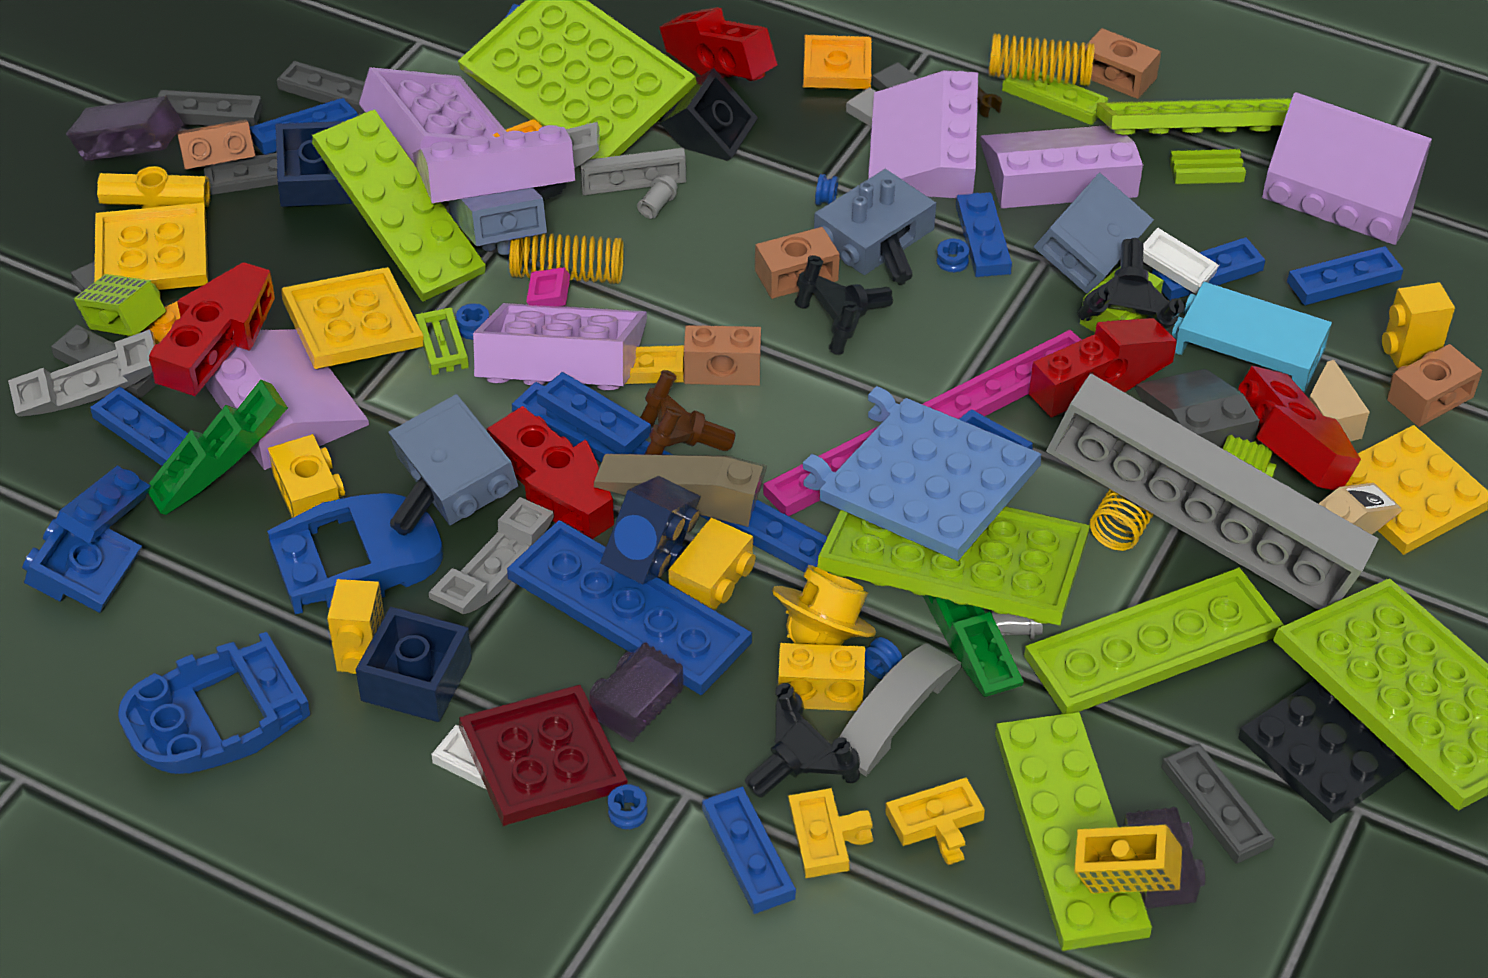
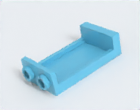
M1203 281L1197 295L1190 294L1184 309L1185 317H1178L1172 331V336L1177 339L1176 354L1182 355L1188 342L1291 375L1292 380L1305 393L1326 349L1332 322Z

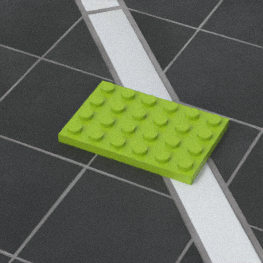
M525 0L458 60L462 71L527 119L538 121L542 127L555 125L570 129L598 122L599 151L589 159L620 156L697 84L696 78L692 73L587 0Z
M1005 506L965 554L956 561L840 510L818 556L817 567L839 577H852L869 581L877 586H891L911 591L916 595L934 596L951 600L959 605H973L990 609L998 614H1012L1032 619L1038 623H1051L1060 626L1088 540L1090 525Z
M1390 578L1278 628L1273 641L1457 811L1488 795V663Z

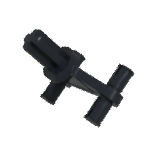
M1139 238L1124 239L1121 244V268L1116 270L1115 276L1085 297L1083 306L1078 309V316L1083 321L1085 318L1086 321H1089L1093 316L1101 315L1107 308L1153 316L1165 329H1168L1176 323L1178 314L1183 312L1184 303L1180 299L1176 301V298L1168 302L1152 285V282L1148 281V271L1143 269L1144 244Z
M811 255L808 257L805 271L799 274L797 280L799 290L794 303L800 308H808L814 293L834 320L831 327L833 337L828 349L833 354L841 355L844 353L847 339L854 335L859 318L864 316L868 309L883 308L893 304L892 290L889 287L864 289L860 284L848 285L846 287L819 276L821 266L823 265L822 258Z
M789 683L778 685L775 690V694L778 697L776 702V744L771 747L773 755L746 777L745 783L750 791L759 798L764 797L788 775L796 778L801 773L842 775V779H845L846 783L857 782L860 778V771L858 769L860 758L857 751L851 747L850 742H847L846 738L840 737L835 739L831 745L804 719L802 715L804 711L803 701L798 694L794 693L793 687H790Z

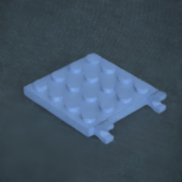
M876 386L868 394V401L876 404L868 412V418L882 422L879 427L836 472L831 471L829 465L822 458L811 454L803 462V469L811 472L803 481L805 487L812 490H820V501L958 561L1041 466V453L908 398H905L898 404L888 391Z

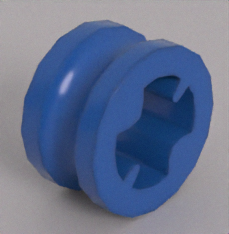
M820 174L816 188V205L821 206L822 203L830 204L836 200L839 185L838 176L827 179L825 174Z
M946 239L938 245L937 264L941 269L948 272H960L968 267L969 247L964 241L960 239ZM949 254H955L957 257H949Z
M475 303L467 304L457 311L456 320L461 337L474 340L473 333L489 318V311L485 306Z
M882 637L875 638L870 647L865 648V668L878 679H883L903 659L898 648L892 642Z
M621 785L611 791L608 796V816L611 823L621 829H633L644 823L647 818V797L641 788L634 785ZM624 803L634 804V806H631V811H622L621 807L624 808Z

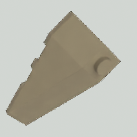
M605 454L595 478L594 487L626 495L629 489L652 478L661 476L701 496L696 508L700 511V515L748 527L767 465L732 456Z

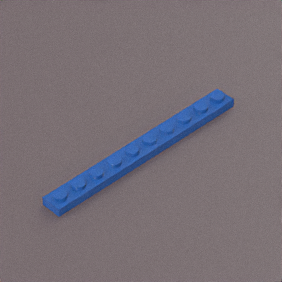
M537 382L531 385L512 403V412L524 406L533 415L543 418L548 427L557 435L567 438L573 447L586 440L595 459L601 463L605 454H619L537 403V392L544 386ZM645 440L630 454H645L650 442ZM665 450L662 455H673ZM759 500L756 501L748 527L719 520L752 535L754 546L804 573L808 565L817 567L818 556L827 539V536ZM699 515L708 521L711 518L704 515Z

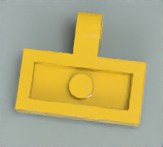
M966 777L886 802L885 814L903 846L936 836L941 855L946 864L950 865L964 860L960 847L965 846L966 842L959 828L984 821L985 809Z
M832 788L788 796L805 878L849 871V858L844 841L855 845L873 842L871 833L873 825L869 811H857L838 817Z

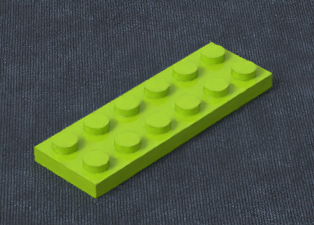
M1292 98L1097 102L1096 116L1106 126L1114 129V133L1123 135L1134 134L1135 129H1148L1150 133L1165 134L1169 133V128H1182L1183 132L1200 133L1203 132V127H1216V130L1220 132H1235L1238 126H1250V130L1270 131L1271 126L1283 125Z
M375 109L312 135L313 146L422 302L485 273L486 265L443 204L441 202H431L418 169Z
M1239 567L1025 646L1024 657L1061 712L1068 714L1083 711L1271 640L1275 637L1278 628L1284 626V624Z
M1080 712L997 723L995 735L1061 950L1066 951L1150 938L1152 926L1140 892L1091 893L1074 872L1078 829L1118 827Z

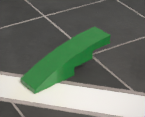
M260 379L238 409L225 405L203 434L190 430L149 482L151 487L148 494L161 514H169L200 493L230 469L268 432L288 409L271 383Z
M929 595L923 596L948 645L983 697L1023 686L1022 676L991 612L985 613L983 608L973 605H959L951 600Z

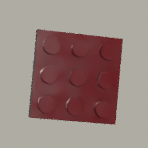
M581 685L459 717L460 732L503 826L609 796L616 787L627 785L628 780Z

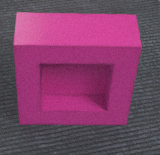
M566 268L531 272L526 300L528 305H566L570 274Z

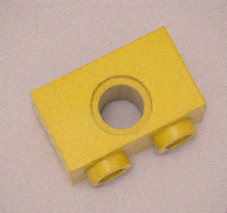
M313 434L268 448L273 476L292 518L323 502L337 500L345 496L344 486L339 474L332 475L330 472L333 469V465L327 448H319Z

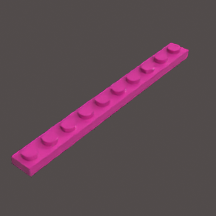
M1068 330L923 403V405L956 419H960L971 409L983 416H987L1029 394L1033 361L1082 339L1071 330ZM879 426L818 457L822 458L829 465L831 471L836 472ZM803 464L763 484L764 496L781 513L787 516H791L820 501V490H812L804 486L803 480L811 472L803 469Z

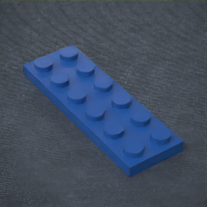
M560 520L507 568L508 579L701 696L752 644V632L660 578L656 577L642 585L600 564L606 547Z

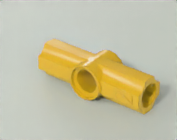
M155 166L144 168L137 174L100 173L97 181V196L101 204L141 205V208L194 203H204L205 207H208L210 203L211 186L209 177L167 175L164 169Z

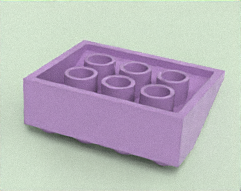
M369 68L359 105L365 112L373 109L376 110L415 166L413 153L421 148L431 147L434 143L450 142L454 144L467 142L469 138L475 136L493 138L492 134L498 133L499 136H503L507 132L460 76Z
M941 71L874 92L868 179L886 168L927 197L956 198L957 195L973 194L976 170L978 72Z
M1295 92L1269 165L1262 198L1396 245L1411 219L1432 138Z
M555 125L543 126L539 131L526 133L522 131H509L504 133L503 136L493 138L475 136L469 138L467 142L454 144L450 142H437L432 144L431 147L421 148L413 153V160L432 203L575 181L572 140L564 127Z
M1108 126L980 136L981 146L1000 208L1072 203L1099 172L1127 197H1138L1143 163L1136 144L1127 135L1116 134L1114 129Z
M503 303L473 333L474 377H485L491 383H504L509 381V379L523 380V383L526 385H533L535 382L542 385L546 381H552L561 372H564L583 384H596L597 388L602 390L618 389L620 386H624L630 378V370L634 367L636 360V348L640 346L645 328L647 311Z
M296 329L260 330L250 350L235 347L205 384L221 409L225 405L238 409L260 379L271 383L285 402L288 409L250 449L264 470L271 468L269 447L311 434L314 435L318 446H322L369 425L367 417L329 367L314 369Z

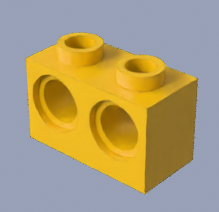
M780 643L778 685L789 683L790 687H793L794 693L801 697L804 709L857 711L863 703L865 646Z

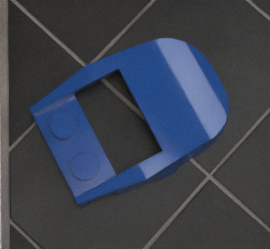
M389 493L367 494L323 502L268 530L270 547L294 613H303V605L319 601H325L327 607L330 608L337 579L379 582L381 598L385 597L384 590L401 584L409 587L425 580L438 569L443 559L441 538L431 516L425 512L411 533L401 535L390 526V520L406 497ZM337 520L340 524L353 520L370 564L327 578L311 535L318 533L317 527Z
M267 632L259 634L260 642L251 646L238 649L234 642L217 646V653L196 660L191 654L177 660V668L163 676L155 673L127 691L121 700L118 715L124 734L132 749L143 761L161 771L187 774L221 766L257 753L310 716L309 703ZM238 672L264 719L259 721L260 727L239 738L238 734L222 741L195 692L216 684Z

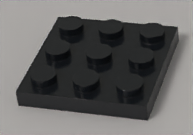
M1315 679L1241 727L1238 736L1241 742L1330 823L1410 768L1407 763Z

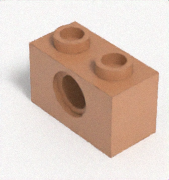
M1103 28L1088 42L1095 44L1092 81L1139 99L1157 79L1161 51Z
M246 119L177 132L185 169L255 157L249 123Z
M823 227L755 244V272L771 299L798 292L797 280L799 274L805 271L808 257L811 255L819 256L823 260L819 276L833 282L838 281L840 254Z
M685 325L684 384L760 386L761 327Z
M1448 344L1435 352H1428L1422 359L1409 366L1400 367L1391 378V387L1387 401L1414 424L1421 427L1472 399L1475 395L1482 370L1451 344Z

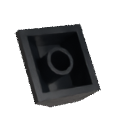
M712 68L696 78L697 84L668 111L660 124L682 148L728 161L732 159L758 117L716 69Z

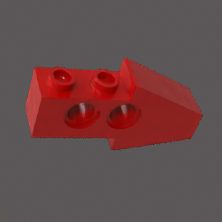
M719 7L684 13L659 27L666 52L699 75L715 68L723 78L726 76H737L746 78L748 81H755L763 78L766 75V71L777 66L767 27L724 20L722 9Z
M243 262L177 301L180 319L173 323L170 331L160 343L152 348L149 355L155 383L196 397L235 347L250 350L275 299L270 270Z
M1154 318L1098 322L1094 335L1033 361L1029 395L1052 418L1067 411L1070 403L1090 373L1125 393L1136 386V384L1141 383L1173 362L1177 340Z
M1251 366L1244 380L1240 383L1238 391L1244 394L1260 420L1258 425L1260 431L1256 436L1257 439L1317 487L1336 490L1339 487L1346 486L1361 458L1340 423L1335 418L1323 416L1288 374Z
M524 406L486 428L490 436L512 462L516 479L525 485L526 500L553 511V522L556 523L560 520L591 539H594L614 525L613 498L610 491L594 487L599 466L586 440L573 447L567 438L557 435L548 427L543 418L533 415Z

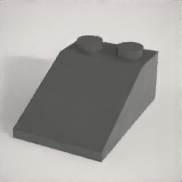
M1207 369L1136 384L1135 390L1144 404L1222 449L1229 435H1233L1234 438L1240 437L1242 440L1248 439L1250 443L1255 441L1260 420L1244 394Z

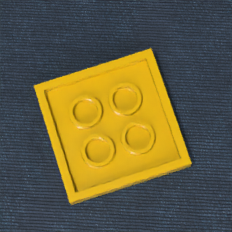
M194 203L96 213L94 282L103 275L109 274L150 280L158 290L203 286L208 283L205 204Z
M389 267L282 288V300L314 369L423 347V334Z
M1415 425L1358 453L1361 461L1346 486L1375 483L1401 507L1402 512L1377 531L1403 555L1488 510V490Z

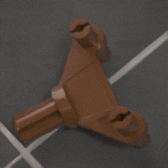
M662 370L655 388H650L645 397L647 405L640 416L641 419L651 424L652 427L649 434L651 442L645 454L662 455L666 446L681 442L690 446H694L699 442L722 451L731 449L736 433L729 428L706 421L704 413L695 410L692 413L687 412L668 395L677 376L671 371Z

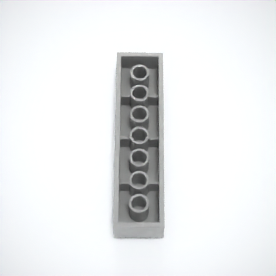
M1091 373L1070 403L1046 452L1317 610L1343 599L1362 573L1379 540L1362 528L1350 523L1324 506L1317 504L1289 486L1277 481L1251 464L1244 462Z

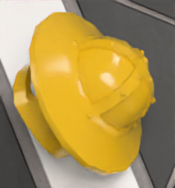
M808 565L804 573L807 583L803 592L784 586H774L772 589L773 595L787 609V637L791 638L794 644L842 645L844 640L852 637H874L876 634L873 626L858 617L868 592L864 591L863 586L852 580L830 574L813 565Z

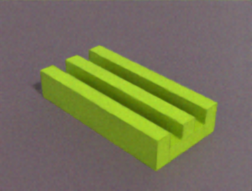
M1240 149L1171 151L1169 162L1175 184L1244 182L1246 169L1243 167V159L1240 158Z
M452 307L416 314V322L423 334V348L431 374H439V368L444 367L447 372L454 371V365L459 364L461 369L469 368L468 356ZM439 320H446L456 351L454 355L449 353ZM431 322L442 356L440 358H436L426 323Z

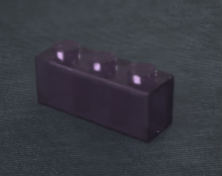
M167 96L86 108L66 134L83 160L89 161L165 150L182 127L183 122Z

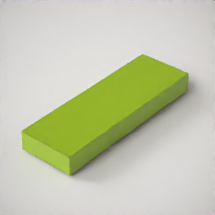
M1019 64L1016 77L1013 79L1010 73L1003 81L1002 91L1093 125L1098 119L1096 116L1097 102H1108V97L1069 82L1066 85L1064 80H1061L1058 84L1056 77H1054L1051 83L1049 81L1050 75L1048 74L1046 81L1043 82L1042 72L1039 73V78L1035 81L1034 69H1032L1031 79L1028 81L1027 66H1025L1023 79L1020 80Z

